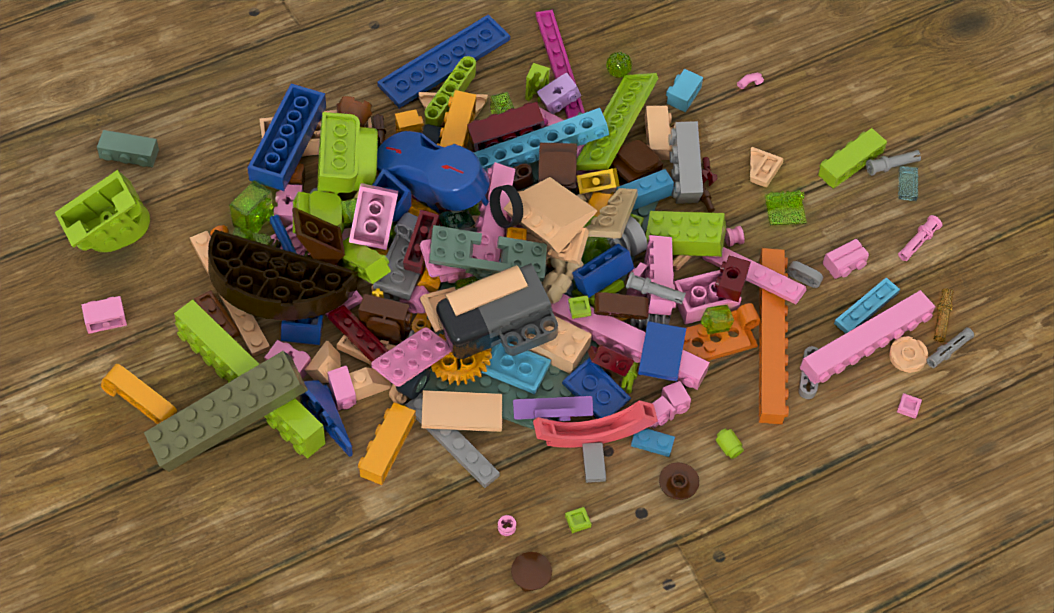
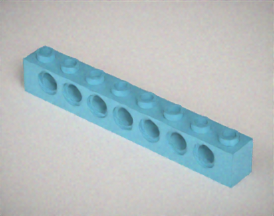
M597 108L474 152V154L478 157L485 171L487 168H491L494 162L513 168L520 164H529L539 160L540 142L575 143L579 146L596 139H601L609 135V131L601 109Z

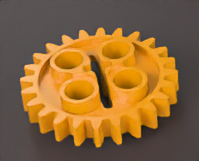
M439 334V337L446 341L444 335ZM489 348L468 358L460 359V370H458V358L454 357L452 352L431 365L432 372H435L437 378L441 376L442 382L448 379L450 385L453 381H456L457 385L461 381L467 384L468 379L475 382L474 376L481 378V371L487 372L485 365H491L492 350Z

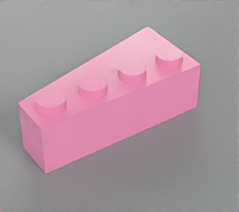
M649 235L643 263L647 265L645 279L648 277L651 279V282L675 290V284H673L672 237ZM650 293L646 294V297L649 298V314L671 315L672 308L676 307V302Z

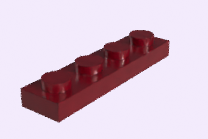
M344 305L328 313V319L371 362L389 351Z

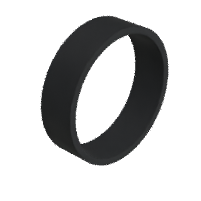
M511 185L495 187L490 194L489 201L490 210L495 222L502 228L519 225L523 218V203L518 191ZM502 190L508 195L512 204L513 217L511 223L504 217L501 210L500 195Z

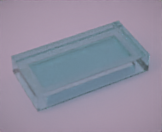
M900 166L898 199L917 201L918 168Z

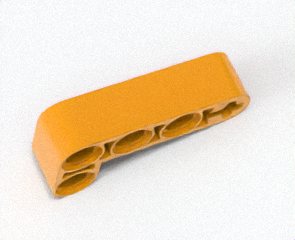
M115 364L102 379L101 388L107 394L113 397L116 394L120 395L156 424L177 413V409L169 401L119 364Z

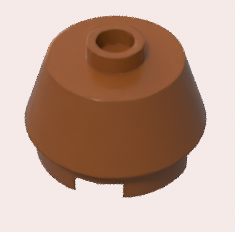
M343 96L339 103L336 104L337 113L355 115L360 121V127H364L372 115V105L365 100L362 103L354 100L355 97Z

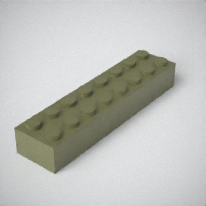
M282 351L147 430L144 434L159 466L170 472L305 393L308 389L292 357L285 351Z

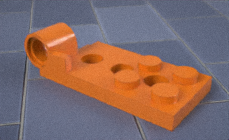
M752 303L744 304L737 310L728 312L726 317L687 327L683 350L706 361L758 347L751 329L757 327L761 320ZM733 331L736 332L738 336L731 337L728 335V333ZM716 336L720 341L713 342L710 338ZM698 341L702 346L695 347L692 343Z

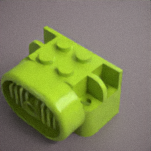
M322 113L317 191L334 192V194L338 195V192L350 193L352 191H359L361 183L367 185L374 184L377 172L378 131L376 128L360 127L358 117L352 114Z
M118 170L55 212L73 248L77 246L83 251L93 249L98 252H112L139 240L146 233L150 224L149 211L143 205L131 181Z

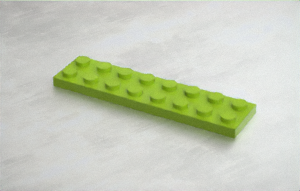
M657 73L624 76L603 112L609 135L585 144L577 158L576 171L609 169L658 80Z

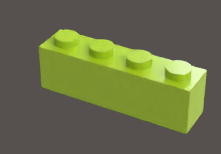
M872 128L867 132H862L856 140L848 142L845 148L837 150L830 159L822 161L819 166L818 176L830 187L836 188L866 166L867 160H874L885 150L887 141Z
M350 237L343 240L345 256L338 262V265L357 271L359 277L371 284H374L391 272L388 266L390 264L389 260L384 254L381 255L376 250H372L365 245L350 243Z

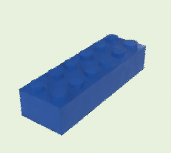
M290 84L247 167L249 181L285 191L322 117V113L326 109L325 93Z

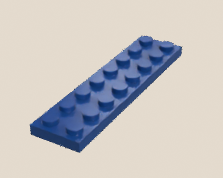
M486 15L379 80L377 86L398 108H401L419 97V92H427L445 81L463 57L470 56L477 61L508 42L510 35L493 18Z

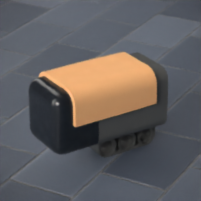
M531 263L520 268L517 265L447 293L445 294L446 298L439 301L436 306L439 326L452 354L458 359L468 358L500 343L508 355L515 356L552 341L558 336V322L552 312L550 300ZM548 326H551V327L554 328V329L551 330V331L545 330V328L548 327ZM528 334L536 335L531 339L526 337ZM514 341L517 342V345L509 346L508 343Z

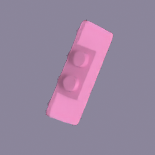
M478 232L482 233V240L480 245L473 244L472 258L499 262L490 232ZM431 239L423 240L420 243L430 277H439L441 283H455L460 279L472 280L476 278L473 274L465 273L466 269L430 264Z
M425 327L372 361L371 366L391 383L399 387L449 354L451 350L445 340Z

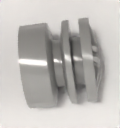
M632 216L629 217L621 238L599 237L604 252L616 244H620L629 250L630 256H636L644 252L648 245L643 229Z

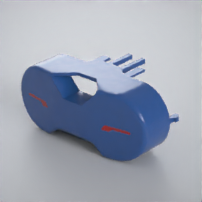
M413 131L396 133L378 147V173L380 174L383 168L387 169L411 190V194L419 201L427 203L428 207L440 214V211L435 204L436 202L442 208L452 211L468 209L480 201L485 206L488 205L489 200L486 199L485 195L490 185L489 177L478 157L471 150L457 144L442 147L436 145L424 134Z

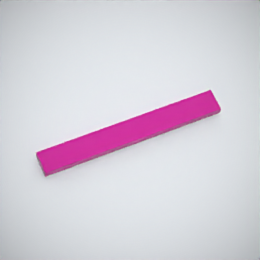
M553 10L536 12V19L554 78L557 79L567 72L576 84ZM580 97L564 107L567 119L577 116L579 112L585 113Z

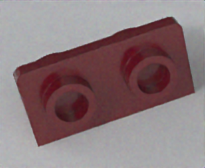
M591 345L587 351L593 363L624 377L634 363L633 358L604 345H600L598 348Z

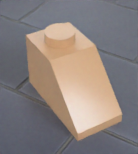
M325 341L305 368V371L313 380L329 383L328 372L341 367L340 353L329 341Z
M365 367L349 373L356 394V401L386 391L392 386L388 379L373 368Z

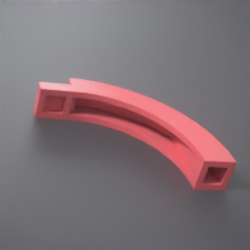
M639 400L618 413L595 420L559 422L538 417L533 423L537 439L545 440L547 446L575 448L582 447L583 443L605 444L631 436L658 422L654 404Z

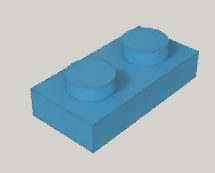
M646 428L634 434L631 446L670 457L675 437Z

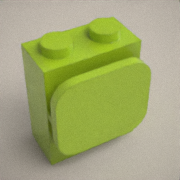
M298 191L293 200V208H298L341 228V233H343L344 223H342L344 207H342V199L337 194L323 191H313L310 194ZM293 219V233L296 234V232H295V225H294V219Z

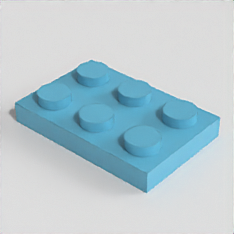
M500 343L492 348L491 365H485L487 372L481 371V373L535 395L551 365V359L531 351L511 356L505 352Z

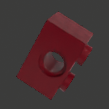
M729 255L727 262L723 261L720 272L723 273L722 277H717L715 288H718L716 296L739 302L751 261Z

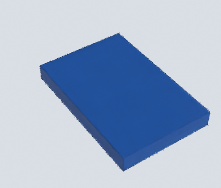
M648 321L638 374L677 381L686 328Z
M590 357L562 381V384L575 397L592 396L593 415L597 419L617 413L631 400V397L599 365L593 363Z

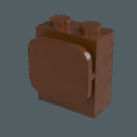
M634 140L620 147L609 169H617L619 185L622 186L661 171L663 163L659 160V156L643 141Z
M540 142L538 183L551 177L569 191L576 190L577 144Z
M364 294L359 307V321L379 341L385 340L389 341V344L398 345L401 340H405L406 335L412 330V313L410 312L409 304Z

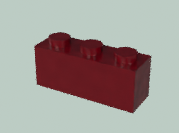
M420 210L403 260L405 270L423 275L426 264L420 243L423 240L431 239L433 225L439 226L440 224L438 214Z

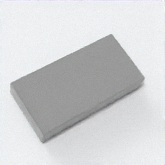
M583 443L582 451L586 483L606 482L603 444Z

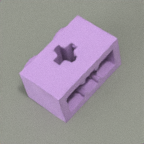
M567 72L537 91L542 103L551 114L559 112L581 96L578 87Z

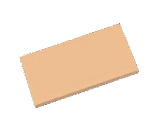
M423 390L421 428L501 432L502 394Z

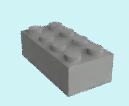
M698 121L676 122L674 127L671 128V134L668 135V143L672 145V152H670V163H673L671 178L675 183L672 196L676 198V204L698 203L703 194Z

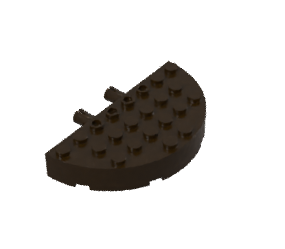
M214 230L208 245V273L210 280L223 299L248 314L273 320L314 318L338 308L357 290V271L313 259L307 250L304 255L280 249L281 243L277 239L276 241L271 239L269 244L266 245L219 230Z

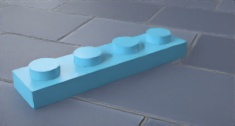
M885 278L840 315L834 324L845 334L862 325L893 299L900 289L888 278Z

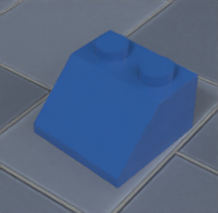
M383 168L372 186L398 191L392 221H399L403 214L407 213L411 207V190L387 169Z
M324 314L308 319L282 320L281 341L320 345Z

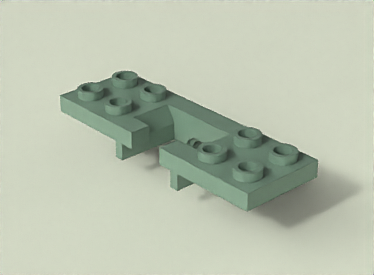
M433 225L429 254L430 264L466 269L465 273L473 274L480 280L517 265L520 268L531 263L540 281L543 282L545 279L547 244L499 236L497 248L502 249L500 263L472 258L473 244H481L482 233Z

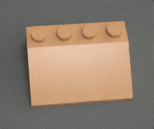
M551 177L519 193L523 203V218L519 225L527 229V231L558 254L597 212L595 208ZM510 201L503 209L512 218L513 209Z

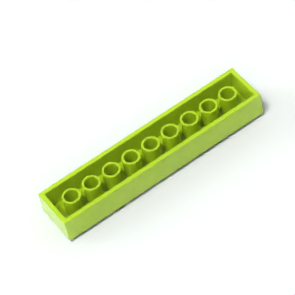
M191 300L174 313L179 338L184 342L187 341L191 349L196 354L199 353L208 366L212 365L220 378H225L228 383L259 365L194 300ZM296 398L264 416L269 426L273 429L276 428L280 432L281 437L286 442L290 441L295 451L299 455L303 454L307 459L325 445L323 424Z

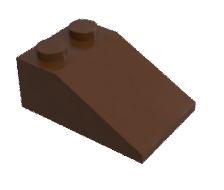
M294 207L292 212L298 240L313 259L336 265L345 256L341 228Z

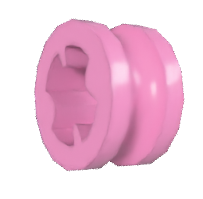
M509 515L502 516L498 521L499 533L503 536H511L515 533V519ZM504 524H511L510 527H507L506 529L503 528Z

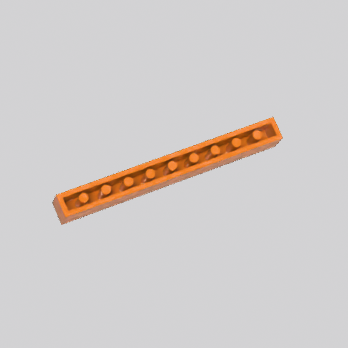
M762 248L759 264L788 277V273H785L788 265L785 250ZM759 287V318L761 320L759 324V423L783 424L784 418L788 417L789 406L785 405V400H788L789 394L788 388H785V383H788V371H785V366L788 365V355L785 354V349L788 348V338H785V333L788 332V322L785 321V317L788 315V305H785V299Z

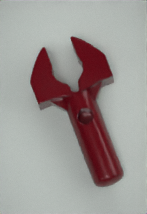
M704 157L702 159V182L704 184L708 179L709 186H711L718 178L716 174L711 172L710 159Z

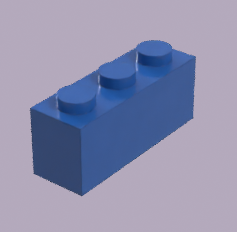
M616 244L572 272L578 291L589 298L635 268L629 250L620 244Z

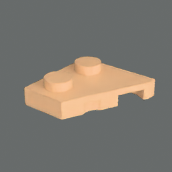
M751 147L750 182L767 188L783 164V158Z

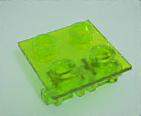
M797 190V192L790 193L786 191L784 193V191H781V193L770 192V194L764 195L770 225L807 223L802 201L804 199V192Z

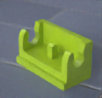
M533 63L526 77L525 100L530 101L534 94L538 95L537 91L549 84L550 68Z

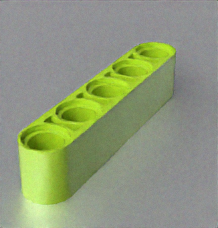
M465 56L459 61L425 109V125L441 126L445 113L449 112L448 103L450 96H454L455 90L464 92L476 75V60L473 57Z

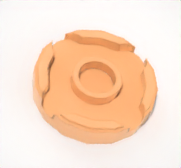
M906 336L900 337L893 342L890 347L889 358L897 369L908 373L917 372L923 369L927 363L928 350L920 340Z

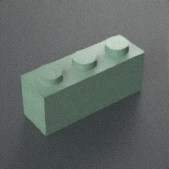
M103 130L97 150L99 158L107 161L113 160L125 164H137L142 167H153L159 147L157 139Z

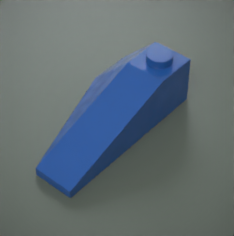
M319 380L304 381L308 391L300 395L301 404L323 424L325 431L351 457L353 455L352 445L331 396L330 388L327 385L323 386Z

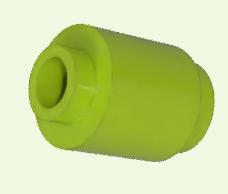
M725 428L717 434L715 441L726 456L734 459L744 451L742 448L743 444L732 429L727 430Z

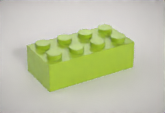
M650 211L646 231L647 244L649 235L672 237V255L722 257L726 233L725 213Z

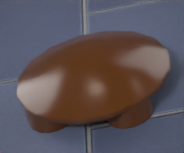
M526 552L516 557L512 563L511 574L515 583L523 591L528 592L541 589L551 581L552 567L549 560L542 554Z

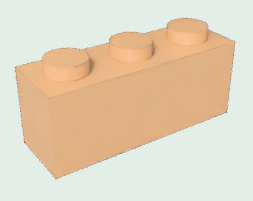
M646 106L644 118L647 146L659 156V160H670L672 145L668 143V135L671 134L672 127L669 124H671L672 117L671 113H668V106Z

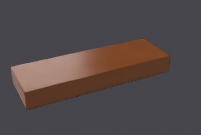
M212 290L194 298V301L232 338L240 335V331Z

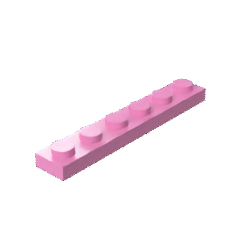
M723 247L722 257L702 256L703 260L720 268L723 261L727 262L729 255L751 261L746 281L794 304H797L806 292V286Z

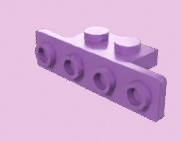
M592 396L513 400L514 419H536L539 417L551 420V418L559 417V421H571V417L592 416L593 399Z

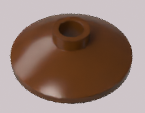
M680 462L671 463L661 471L659 485L668 497L684 500L692 497L697 492L699 476L695 469L688 464ZM679 482L682 486H677L675 483Z

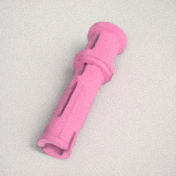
M930 215L927 218V222L918 228V233L898 253L899 258L903 261H908L926 240L931 239L933 233L942 227L941 220L934 215Z

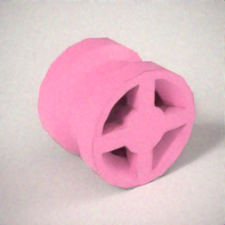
M736 226L734 229L726 228L725 241L728 247L736 243L739 245L744 244V233L741 226Z

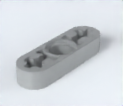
M813 346L806 348L803 358L819 349ZM802 370L799 394L805 399H812L816 395L818 383L814 384L810 381ZM808 382H811L810 392H808L806 389Z

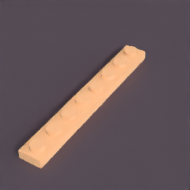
M208 231L190 237V242L208 273V245L211 237ZM219 294L252 357L269 351L270 345L254 316L234 307Z

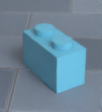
M684 69L681 75L678 74L676 76L673 87L670 86L667 90V104L686 112L702 88L703 77Z

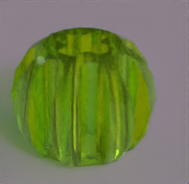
M621 51L614 52L607 59L606 68L611 76L616 78L624 77L631 71L632 61L627 54Z

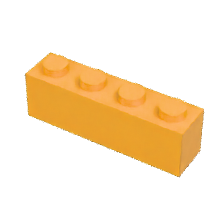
M393 402L391 408H387L385 411V420L382 425H378L375 439L369 442L366 456L361 457L358 463L360 477L383 485L416 421L415 410Z

